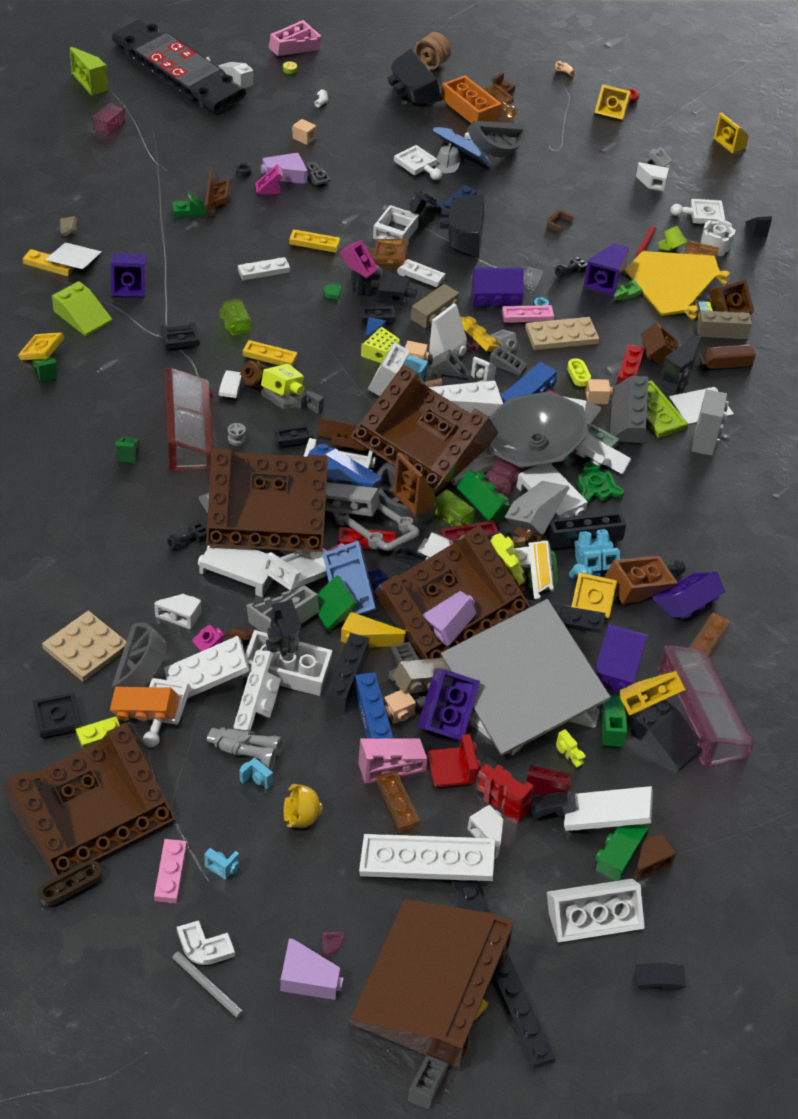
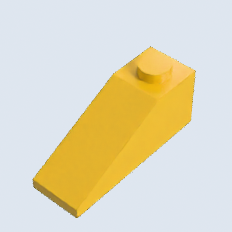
M350 612L341 629V641L344 643L347 642L350 633L370 638L369 647H391L405 643V630Z
M677 671L639 681L621 689L620 698L628 714L632 715L684 691L685 687Z

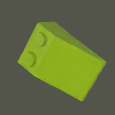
M70 47L71 71L74 77L91 96L108 91L107 65L99 57Z
M79 281L52 295L53 311L85 336L113 322L91 290Z

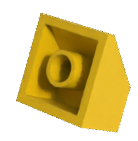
M602 84L594 113L623 120L631 99V91Z
M722 112L719 113L714 139L731 153L746 149L749 138L747 133Z

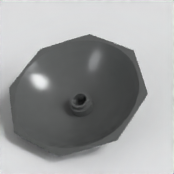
M551 391L509 398L489 416L499 433L487 448V452L520 468L561 462L589 436L584 407Z

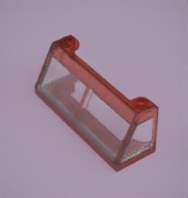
M166 368L169 470L210 469L211 451L213 449L210 398H213V388H209V380L173 368Z

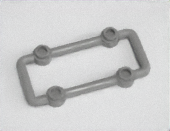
M380 503L377 510L397 522L399 530L405 534L389 543L383 541L381 533H371L349 517V513L329 511L334 515L335 522L339 526H350L367 538L368 545L374 550L380 548L385 551L393 550L417 537L419 534V529L413 525L411 517H401L382 503Z

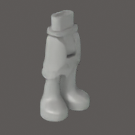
M221 727V729L212 728L207 736V742L213 743L215 747H219L222 751L237 756L247 755L258 758L271 771L275 765L276 756L280 755L284 743L283 737L261 736L256 735L254 731L229 728L225 730L224 727Z

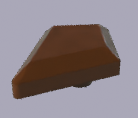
M241 627L232 628L227 631V636H239L243 645L244 639L252 638L254 630Z

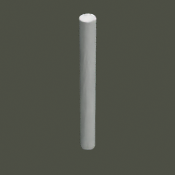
M179 951L173 955L172 958L236 1018L242 1016L244 1011Z

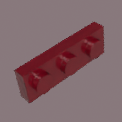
M494 521L442 528L440 529V535L455 543L463 534L478 525L481 526L486 535L498 534L499 531Z

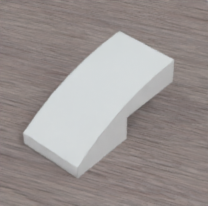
M226 370L221 382L219 396L237 397L243 377L240 375L241 372Z

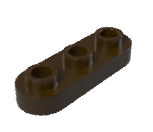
M92 860L86 861L45 882L38 889L39 901L45 906H53L97 883L102 877L100 864Z

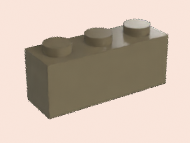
M443 284L412 306L411 320L424 328L429 327L432 324V319L452 304L459 305V292Z
M700 311L697 322L698 335L713 338L748 339L752 325L750 313Z
M443 658L401 661L392 677L404 694L417 693L429 690L434 669L450 670Z

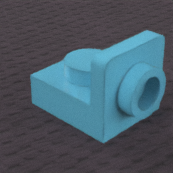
M256 758L244 763L240 768L241 783L244 784L252 777L258 785H262L266 789L273 785V772Z
M211 848L204 854L205 866L225 880L231 874H235L240 867V854L236 851L228 859L221 852H216Z

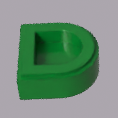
M326 285L324 287V296L328 299L339 300L342 285Z

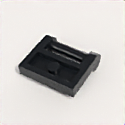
M195 322L180 326H161V334L166 349L200 345Z

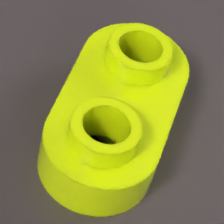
M571 359L568 362L567 370L574 384L580 387L587 386L591 375L584 361Z

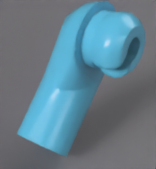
M578 563L571 569L569 576L572 579H576L579 573L592 575L593 571L592 568Z

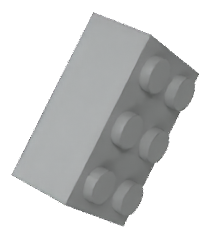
M705 390L695 429L692 452L712 456L714 449H718L720 439H717V437L720 438L722 435L723 426L721 425L725 424L727 413L724 412H727L729 401H726L727 393Z

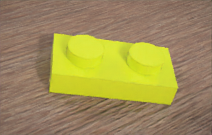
M112 717L77 728L76 734L82 749L100 742L107 731L120 726L117 717Z

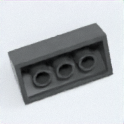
M630 376L613 387L610 434L619 438V442L645 443L648 377Z

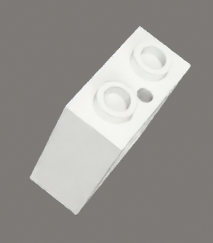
M390 205L375 223L373 239L402 248L418 228L419 215ZM392 221L407 227L404 231L389 227L388 224Z
M394 342L379 366L368 390L380 396L402 367L409 350Z

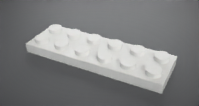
M364 834L359 873L360 876L493 881L496 841L495 838Z

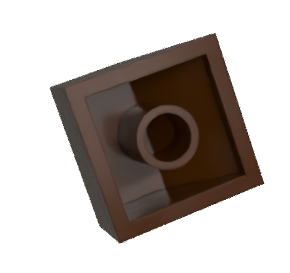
M746 279L709 290L713 307L718 312L750 313L754 311Z
M658 322L641 333L643 338L642 344L647 350V357L651 361L654 360L657 364H664L665 357L679 348L676 339Z

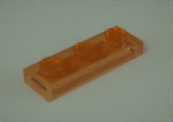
M712 612L688 648L686 655L704 663L727 629L730 620Z
M397 771L376 776V783L399 832L420 826V819Z

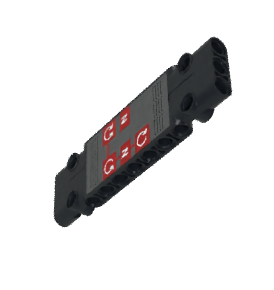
M138 19L115 31L112 35V41L124 48L126 55L131 56L134 61L188 99L193 100L197 98L200 107H207L214 113H220L243 100L246 96V90L234 82L231 75H226L223 69L167 31L161 32L156 24H149L144 19Z

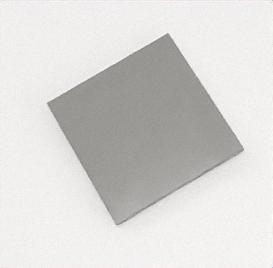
M548 599L441 653L450 671L480 681L473 710L501 756L610 700V695Z

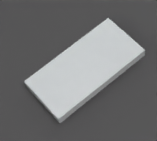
M652 786L576 794L578 809L565 814L564 827L566 831L651 823Z

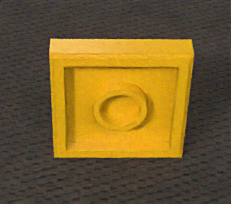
M63 333L35 334L18 356L20 360L48 359L65 337Z
M579 573L572 607L606 613L605 618L609 619L617 580Z

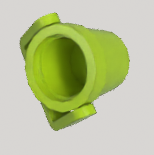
M675 226L663 232L665 240L658 242V248L670 251L687 244L688 241L684 238L679 227Z

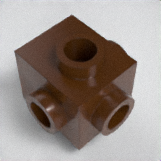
M249 360L240 373L245 379L243 382L250 387L254 386L263 390L264 387L261 386L263 370L266 366L259 361L255 363Z

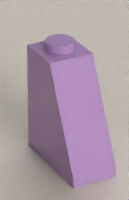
M299 153L263 158V165L260 166L262 174L265 175L278 164L282 168L283 174L280 181L307 183L308 170Z
M459 591L424 613L423 617L435 637L448 646L475 616V601L470 595Z
M289 939L281 975L280 991L336 1000L337 991H342L344 977H339L340 967L298 941Z

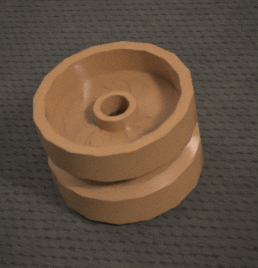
M431 32L416 43L414 53L429 70H433L449 59L451 47L445 36L438 32Z

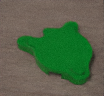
M592 462L584 464L582 473L578 475L577 484L582 491L581 495L588 503L594 496L599 497L602 501H605L610 496L617 498L624 496V489L615 484L610 472L607 471L606 474L600 471V467Z

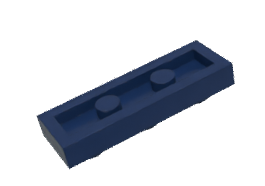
M463 185L439 204L437 211L441 213L442 208H450L454 199L462 196L477 195V191Z

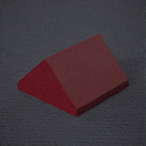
M530 765L526 782L534 786L533 795L537 796L556 792H568L572 774Z

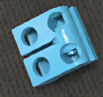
M605 529L598 530L597 538L591 539L590 532H580L578 541H575L577 563L592 568V571H600L601 568L608 570L614 560H620V550L613 548V543L609 540V533Z

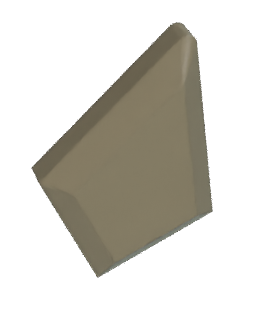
M72 216L60 219L62 236L71 232L73 234L77 232L78 229L75 227L77 217Z

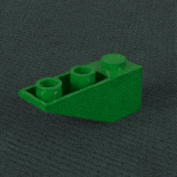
M610 695V700L601 704L602 745L623 747L627 734L626 713L620 696Z

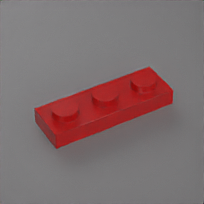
M628 344L617 382H622L630 376H637L645 348Z
M339 527L338 544L347 545L359 541L361 548L372 549L368 545V539L352 528ZM368 530L371 533H381L383 541L386 543L396 538V532Z

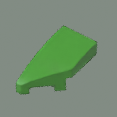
M635 280L623 285L619 283L614 299L625 300L643 294L642 288Z

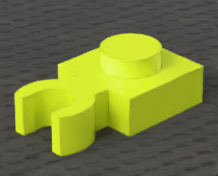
M565 729L558 733L556 746L559 752L563 753L567 759L571 758L573 764L578 768L584 764L582 759L586 758V756L577 748V742Z

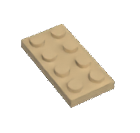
M590 317L526 323L525 326L534 350L598 344L599 337Z

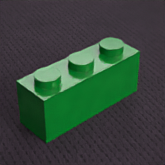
M469 469L456 487L489 521L499 524L511 507L507 502L508 498L502 493H498L496 491L497 487L493 483L488 482L485 479V474L481 471Z
M650 823L624 825L621 827L615 826V833H610L605 841L607 846L604 850L600 849L596 855L595 860L598 861L596 871L615 881H620L647 837Z

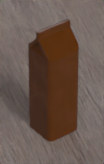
M752 345L709 347L703 352L698 353L702 365H706L710 369L753 366L756 354Z

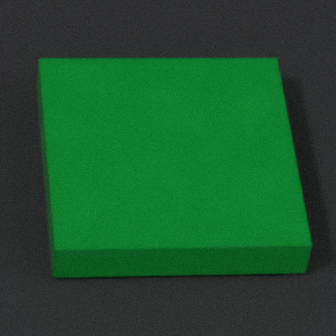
M338 575L317 594L319 604L318 615L328 630H332L358 605L348 587Z

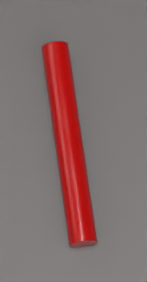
M651 226L636 252V257L642 251H645L656 231L654 226Z

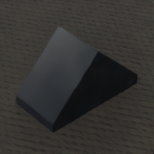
M772 216L756 217L746 221V226L752 238L768 236Z

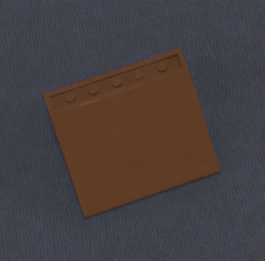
M403 364L350 437L394 467H396L397 454L401 453L424 476L433 492L437 494L485 451L499 432L487 415L475 408L471 413L467 412L427 387L418 372Z
M212 449L206 546L323 552L328 455L309 454V457L239 453L228 449Z
M480 525L463 534L455 543L403 574L395 575L383 582L373 591L383 609L397 627L406 631L407 640L422 659L442 658V652L531 607ZM459 591H462L466 595H470L475 601L474 608L476 614L453 642L446 646L435 637L423 614Z
M127 723L107 731L100 742L31 775L28 770H25L7 779L2 788L12 811L54 878L86 861H95L176 819Z
M404 899L352 1013L350 1024L422 1054L449 1063V1065L459 1069L468 1049L471 1027L498 963L502 965L509 949L514 922L492 913Z

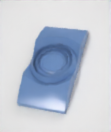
M442 127L433 129V132L447 144L452 143L453 147L489 167L492 165L489 158L472 140H467L458 134H454L452 129Z
M356 541L322 553L329 582L336 575L340 576L358 603L351 612L363 615L377 610L360 542ZM349 614L341 622L346 621Z

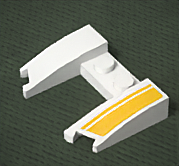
M548 540L529 543V547L515 548L519 554L517 558L521 568L531 567L535 601L541 599L539 592L549 587L551 592H553L551 549Z

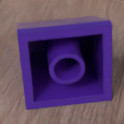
M613 243L588 259L583 287L614 295L625 272L629 247Z
M114 253L110 262L111 296L145 297L147 254Z
M608 624L594 671L604 688L620 693L621 689L634 684L647 639L646 634Z

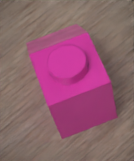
M362 240L349 244L339 252L346 265L365 278L378 269Z

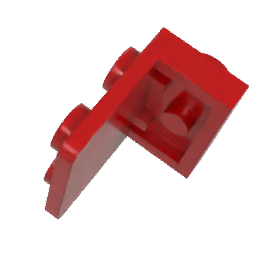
M470 734L462 735L459 748L428 751L427 757L435 787L476 783L481 765L480 760H476V744L472 742Z

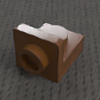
M500 72L493 78L494 91L505 96L515 91V85L504 80L503 72Z
M519 526L514 530L518 537H525V543L528 545L529 543L540 542L546 536L545 533L543 535L536 534L528 528L523 530Z

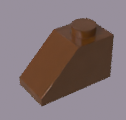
M662 833L657 836H649L643 841L634 875L636 881L673 865L676 852Z

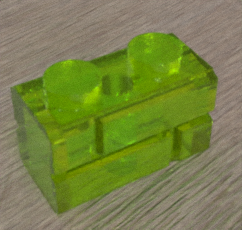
M241 299L223 301L219 314L221 319H224L226 330L229 329L232 336L240 335V333H250L251 320Z
M445 490L435 498V503L437 504L436 514L451 526L473 524L475 509L455 494Z

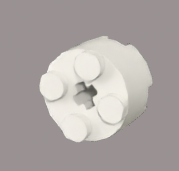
M717 219V222L707 221L701 237L702 250L715 253L718 256H723L732 247L736 231L732 228V224L722 219Z

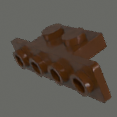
M211 167L209 168L208 183L206 184L207 191L204 207L211 216H215L216 206L225 205L230 202L232 181L230 178L219 181V176L214 168Z
M320 418L318 436L332 438L331 444L336 445L338 448L350 447L359 452L367 451V448L350 437L357 428V424Z

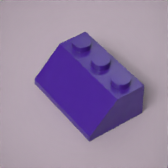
M474 267L471 289L473 306H522L524 295L523 268Z
M718 571L693 572L678 581L676 586L652 596V598L671 617L685 619L690 617L693 611L705 608V604L718 600L719 596L725 593V589Z
M434 669L417 728L461 741L462 735H465L480 681L445 669Z

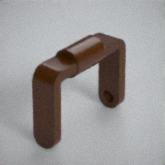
M558 210L548 219L547 227L562 232L563 228L554 224L559 216L569 221H572L574 217Z

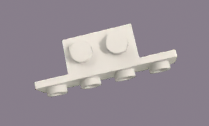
M590 435L576 448V454L585 458L587 455L592 458V463L601 466V464L606 465L621 474H624L631 461L630 457Z
M257 650L234 724V729L250 731L255 713L264 718L271 717L281 678L268 673L273 655L270 651Z

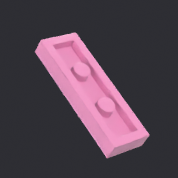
M551 305L502 306L504 323L554 320Z
M164 840L154 901L177 903L187 841Z

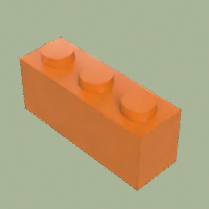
M115 687L110 711L118 719L125 721L129 720V718H136L141 721H147L148 719L166 721V719H175L180 696L171 687Z

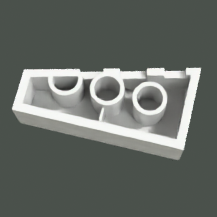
M495 380L429 387L459 407L466 409L469 413L475 408L483 414L490 416L503 404Z

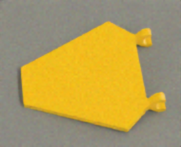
M642 251L625 269L626 275L638 283L642 288L643 295L661 316L686 313L691 319H695L698 316L695 313L698 307L692 305L694 301L715 278L722 284H727L729 281L727 277L730 275L728 271H719L715 256Z

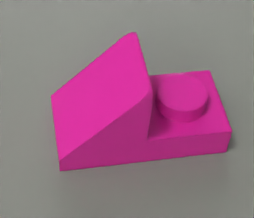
M278 164L255 183L256 193H281L278 182L282 179L283 174L282 168Z

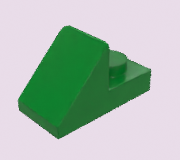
M188 191V201L172 202L174 217L206 215L204 202L190 191Z
M48 357V359L32 361L34 368L37 369L40 382L57 379L56 360L54 358Z
M121 437L115 442L117 460L135 463L136 449L140 445V439Z

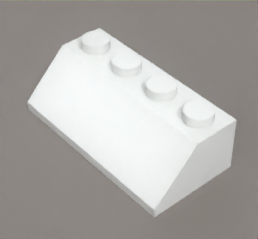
M633 879L547 892L549 916L558 942L645 929L641 886Z

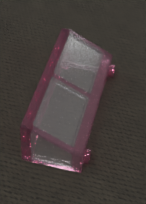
M674 645L664 646L657 673L660 676L677 671L685 687L684 691L677 694L699 737L697 745L702 747L704 755L699 758L703 767L749 757L753 748V740L748 736L713 668L712 660L708 658L705 650Z

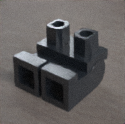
M380 268L366 278L351 269L353 293L359 296H370V291H377L379 280L371 279H380Z
M292 600L272 604L271 628H267L269 639L266 640V646L268 651L272 653L280 652L281 657L287 656V653H294L298 650L301 622Z

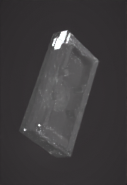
M528 267L524 274V292L534 294L544 271Z
M263 388L261 391L262 396L283 410L297 407L298 401L290 395L282 396L267 388Z

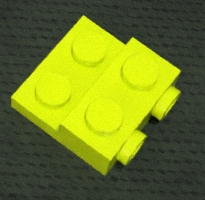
M501 533L496 534L490 542L514 581L520 586L525 582V579L522 575L524 571L519 565L520 562L517 558L519 554L514 548L515 545L509 537L505 538Z

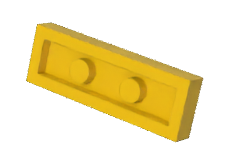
M293 229L289 244L336 253L340 244V238Z
M32 249L23 258V264L69 276L75 268L45 260L51 254Z
M470 316L460 317L464 330L486 351L493 352L497 345L500 346L496 343L494 337L486 333V329L476 323L474 318Z
M248 340L243 349V356L276 365L290 364L292 367L298 353Z

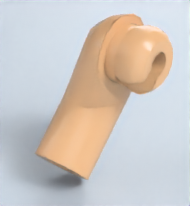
M561 61L555 63L557 71L566 72L570 76L575 74V70L567 63H562Z

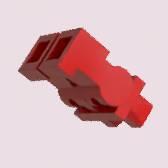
M485 764L479 770L478 777L482 779L478 782L477 789L484 793L483 801L488 804L491 802L494 807L503 809V814L518 824L530 811L534 786L528 782L523 785L513 779L511 773L504 770V767L499 764L495 769Z

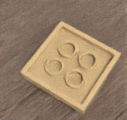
M87 611L44 641L42 647L84 682L121 655L126 640L90 611Z

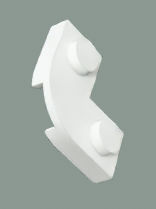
M199 920L177 927L183 951L192 962L208 965L235 957V951L228 933L205 939Z

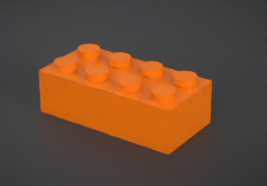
M466 75L442 84V100L471 124L473 121L493 122L500 119L502 104Z

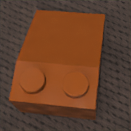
M398 453L393 494L415 516H418L434 508L435 493L424 476L401 453Z
M660 556L614 560L605 575L608 579L617 580L615 593L622 604L640 602L678 584Z

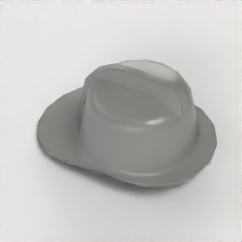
M452 143L449 146L440 148L436 157L437 164L435 168L440 169L444 174L454 173L458 170L461 157L459 156L458 149L453 147Z

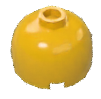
M292 784L288 791H292L290 797H285L284 820H289L287 827L306 828L312 825L318 815L321 814L322 803L317 793L309 786Z

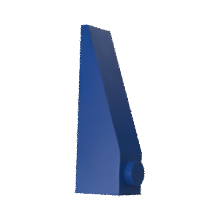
M319 444L308 453L307 457H309V454L328 455L327 479H333V483L350 481L351 485L374 487L382 482L383 478L337 449L328 447L326 444Z

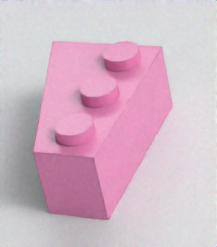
M302 20L270 35L269 49L277 56L316 51L320 49L322 36Z
M360 739L358 764L366 784L424 772L427 766V756L420 739Z

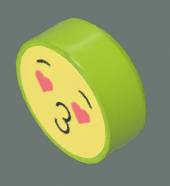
M285 62L283 64V71L286 74H294L297 72V64L295 62Z

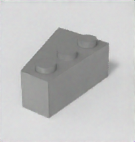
M304 585L283 592L280 597L274 599L270 597L265 598L263 603L254 606L252 603L247 604L249 623L258 630L267 633V628H271L272 604L292 600L302 624L319 612L318 595Z

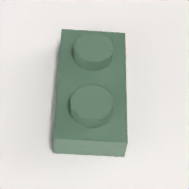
M591 423L587 425L590 436L613 449L618 445L619 438Z

